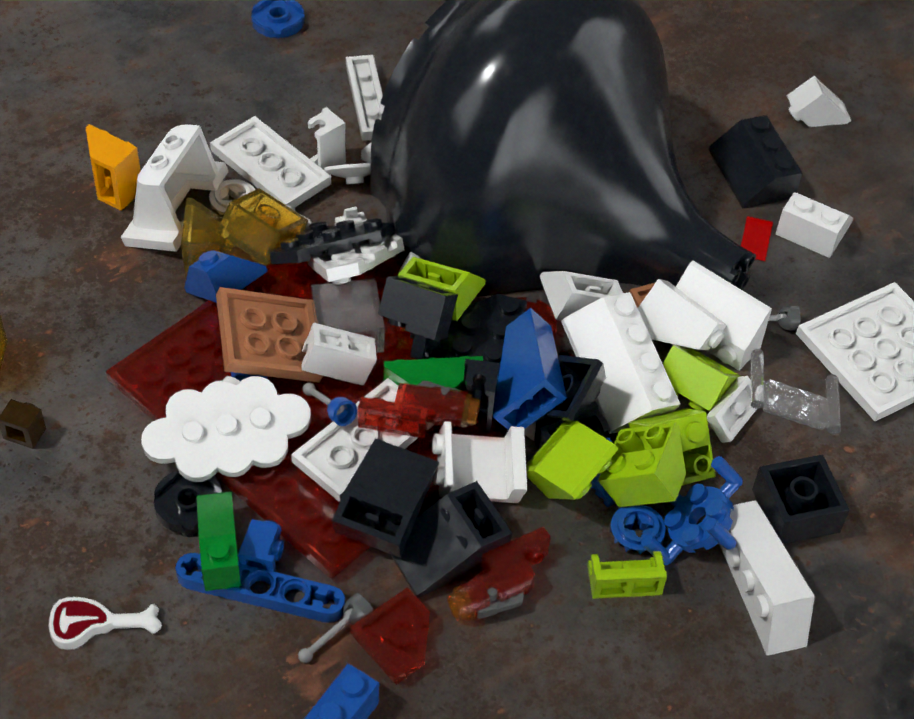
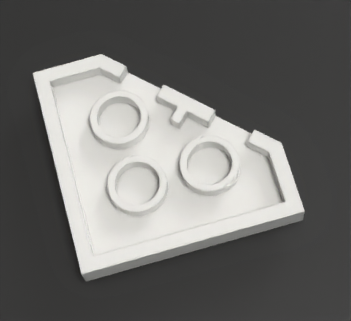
M395 234L384 242L369 245L367 240V243L353 247V250L333 255H327L326 251L322 255L311 257V260L307 262L312 269L328 282L332 281V284L335 285L350 282L351 277L361 275L404 251L403 239Z

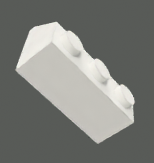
M692 261L676 287L727 325L722 331L724 333L722 341L714 349L710 348L708 352L740 371L760 350L772 308L697 262Z

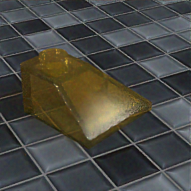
M186 198L181 240L185 277H187L189 266L197 262L203 253L214 250L227 254V251H232L233 234L227 232L226 220L193 198Z

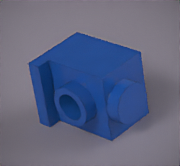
M252 519L238 553L239 563L276 572L275 561L281 559L284 549V540H280L281 526L269 520L259 521Z

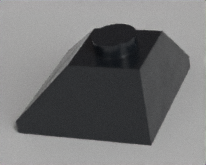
M560 355L558 359L567 398L543 415V417L573 421L586 411L599 396L601 386L606 379L604 364L599 359Z

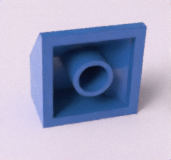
M212 250L203 253L197 262L189 266L184 289L186 293L217 303L216 294L220 287L242 290L268 272V269L265 265Z

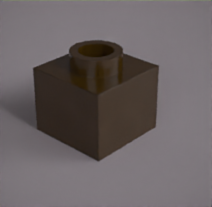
M10 399L0 414V430L4 440L33 449L46 430L41 409L32 403H22Z

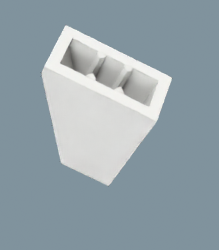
M658 279L638 307V311L652 340L709 351L710 348L714 349L724 337L722 331L727 325L669 281Z

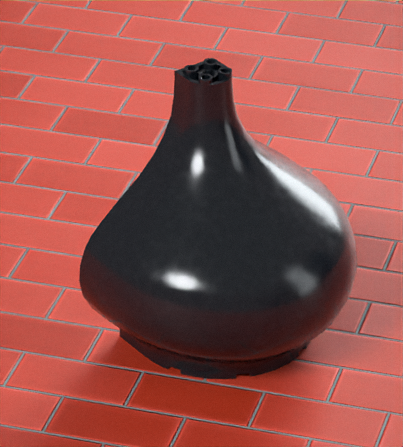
M447 0L425 22V25L428 27L419 40L416 38L412 39L390 77L380 102L385 107L381 120H375L371 140V195L379 199L385 206L387 222H394L395 234L403 239L404 251L395 256L401 266L409 253L413 252L423 260L470 272L485 279V285L476 297L543 289L544 287L540 279L541 273L567 271L618 280L619 283L638 286L656 283L658 279L669 281L676 287L692 261L697 262L741 290L746 287L750 280L748 270L755 261L756 254L722 234L701 215L688 196L678 172L672 141L671 108L663 47L654 24L636 0Z

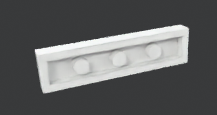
M373 55L346 57V68L362 141L372 140L375 120H381L385 107L380 104L383 95Z

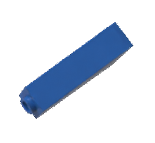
M531 308L507 325L505 331L493 417L508 430L511 426L524 427L526 429L567 398L552 327Z

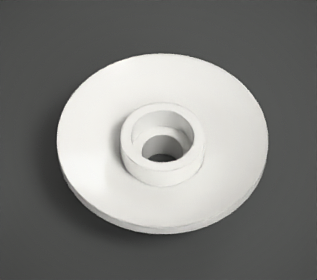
M371 163L325 167L324 169L325 172L331 175L346 178V184L364 183L363 177L371 174Z

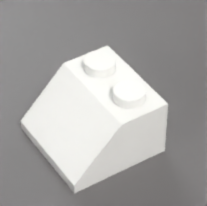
M794 192L782 210L776 235L830 258L851 225L853 217Z

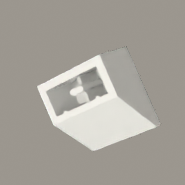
M567 271L542 272L540 275L554 317L559 321L602 297L623 293L618 280Z

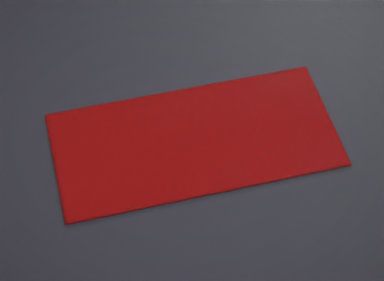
M747 216L741 246L756 254L755 259L765 261L773 222Z

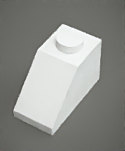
M815 76L787 95L791 107H789L791 115L795 120H802L809 127L847 124L851 121L844 103Z

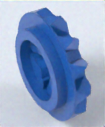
M646 505L621 507L614 513L611 519L610 532L614 536L615 543L623 545L626 552L632 549L637 550L641 555L646 550L641 545L642 538L650 534L659 543H662L666 526L661 515L653 508ZM635 520H637L640 530H643L641 537H638L635 531L632 530Z

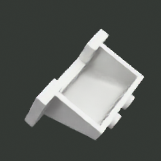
M179 125L171 129L138 174L133 220L121 236L124 246L176 252L190 230L186 222L178 220L175 211L190 189L215 191L229 172L226 163L214 161L200 125Z

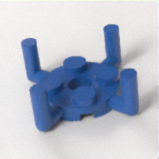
M721 456L714 458L711 466L726 480L720 489L696 484L689 489L687 495L683 497L681 494H678L676 501L669 502L674 506V509L667 513L664 523L668 527L669 536L673 541L665 548L650 534L642 538L641 545L652 555L653 551H661L664 565L671 564L683 550L689 553H696L693 549L704 547L708 550L718 543L728 550L735 548L737 544L736 539L729 533L733 522L730 518L731 509L734 511L733 503L729 498L742 485L743 479ZM706 515L702 522L696 524L702 516Z

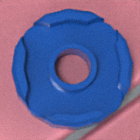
M261 0L253 6L251 22L253 28L266 37H289L303 28L305 22L304 10L295 0Z

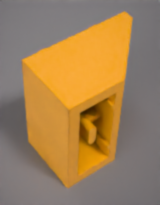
M89 124L85 128L97 198L122 211L136 196L137 177L141 171L137 147L130 142L111 135L105 130Z

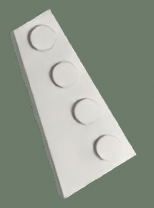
M757 501L733 505L734 511L731 509L730 518L733 522L729 533L736 539L737 544L731 550L725 549L722 545L720 547L766 655L807 647L815 599L813 592Z

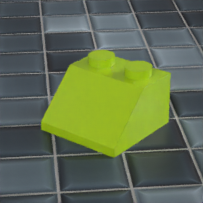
M673 345L663 362L677 397L681 394L690 400L688 405L699 411H711L735 380L741 377V375L697 350L684 346Z

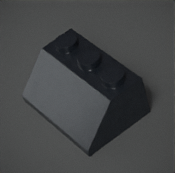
M767 115L740 120L709 146L711 155L742 209L788 200L794 192L797 193L802 172Z

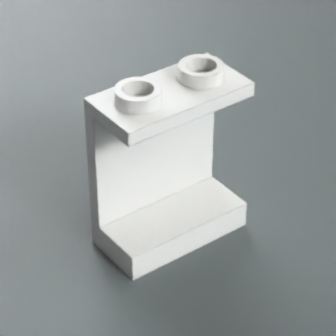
M445 421L439 433L434 434L432 450L433 454H438V462L440 464L433 478V483L438 486L439 498L477 481L492 502H520L527 491L524 427L511 426L504 438L452 434L451 422Z

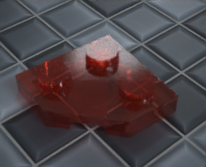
M408 587L350 626L351 635L395 685L425 664L430 611Z

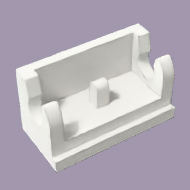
M326 107L322 109L320 114L308 121L309 129L317 124L320 126L315 132L318 154L310 160L315 164L318 163V166L324 171L325 167L346 165L345 122Z
M313 323L303 345L302 352H305L306 355L302 361L301 368L302 371L364 385L377 361L375 338Z

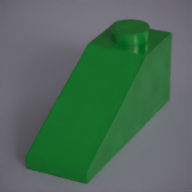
M232 492L198 495V532L205 591L241 587Z

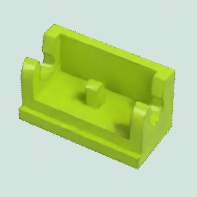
M653 551V557H650V560L600 562L598 554L590 555L591 560H588L587 567L592 599L662 595L667 574L661 551Z

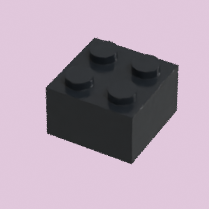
M823 454L759 467L752 491L760 508L783 544L841 532L849 513V507Z

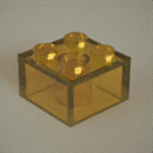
M258 188L229 203L216 233L224 237L231 246L239 247L248 253L255 262L267 266L271 263L269 252L279 247L281 241L292 239L295 237V233L303 231L309 220Z

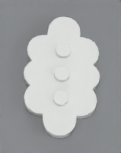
M260 376L245 378L236 386L227 381H215L210 383L202 393L193 389L176 392L170 397L166 405V418L155 420L145 427L142 433L141 444L145 455L151 461L159 464L176 462L179 473L187 480L203 482L211 479L217 472L228 477H238L245 474L252 465L261 468H271L280 464L288 452V439L300 436L308 429L311 422V410L307 401L301 396L295 394L277 395L274 385L268 379Z

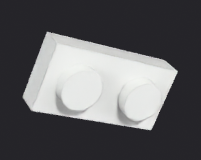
M748 376L738 377L707 415V421L721 443L731 442L763 402Z

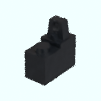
M401 275L390 276L386 280L378 315L387 317L389 324L406 327L405 331L410 332V338L414 339L411 357L428 359L430 358L433 346H438L441 339L447 338L458 294Z

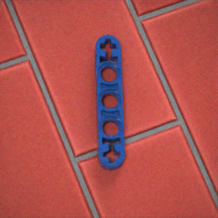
M185 554L176 563L178 582L182 587L189 590L321 622L332 623L343 616L344 594L339 588L332 585L239 563L241 587L205 591L200 554ZM193 567H198V571H194L192 576L187 575L186 571H191ZM258 581H264L270 585V589L263 594H256L250 588ZM293 589L300 590L305 595L298 602L287 601L284 596ZM311 594L315 595L312 606H310ZM329 599L335 601V604H332L329 609L323 608V604H326Z

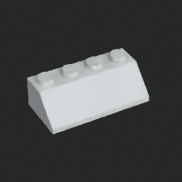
M630 292L602 297L563 318L561 323L576 357L599 359L604 364L606 379L595 401L609 425V434L629 428L628 422L673 412L679 407L680 401Z

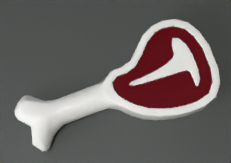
M66 597L58 600L53 605L50 612L49 630L50 636L57 647L71 650L82 646L94 635L106 634L112 629L140 627L155 634L161 629L162 624L157 618L159 609L155 604H151L148 609L140 613L113 614L97 601L82 597Z

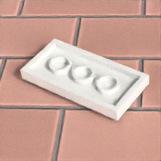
M255 116L210 142L211 151L264 195L294 208L331 185V175Z
M389 378L355 404L357 415L351 424L339 426L332 422L291 454L292 463L339 502L375 438L405 449L436 423V415L425 406L416 403L414 397Z

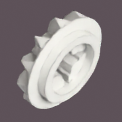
M231 179L222 181L217 190L210 191L209 200L211 208L217 210L219 216L227 213L231 218L234 214H240L244 217L246 211H253L254 204L257 203V192L250 183L243 180ZM229 195L233 197L235 200H238V202H233L232 200H229Z

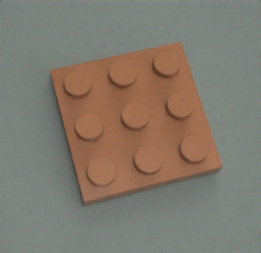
M223 287L219 288L216 300L224 369L226 372L320 383L322 375L302 371L301 368L302 361L306 355L305 352H302L303 345L312 324L315 323L312 300Z

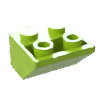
M412 257L398 274V276L401 275L458 294L452 320L458 321L485 285L484 278L470 272Z
M685 408L628 422L629 428L676 421L680 428L686 471L682 485L716 477L715 469L711 466L713 454L705 411Z
M578 421L563 422L526 464V474L548 499H580L591 489L592 484L590 482L594 477L610 467L613 462L612 456L619 448Z
M677 422L620 430L614 442L619 449L612 456L613 462L610 467L601 473L598 482L618 507L676 501L686 476L680 428Z

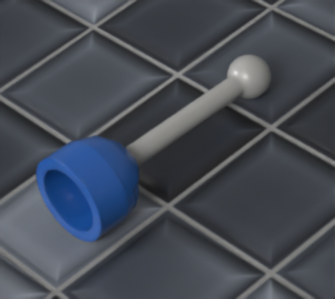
M306 383L303 386V393L305 395H313L328 405V416L337 425L347 426L355 420L357 407L348 398L336 397L331 400L317 391L313 383Z

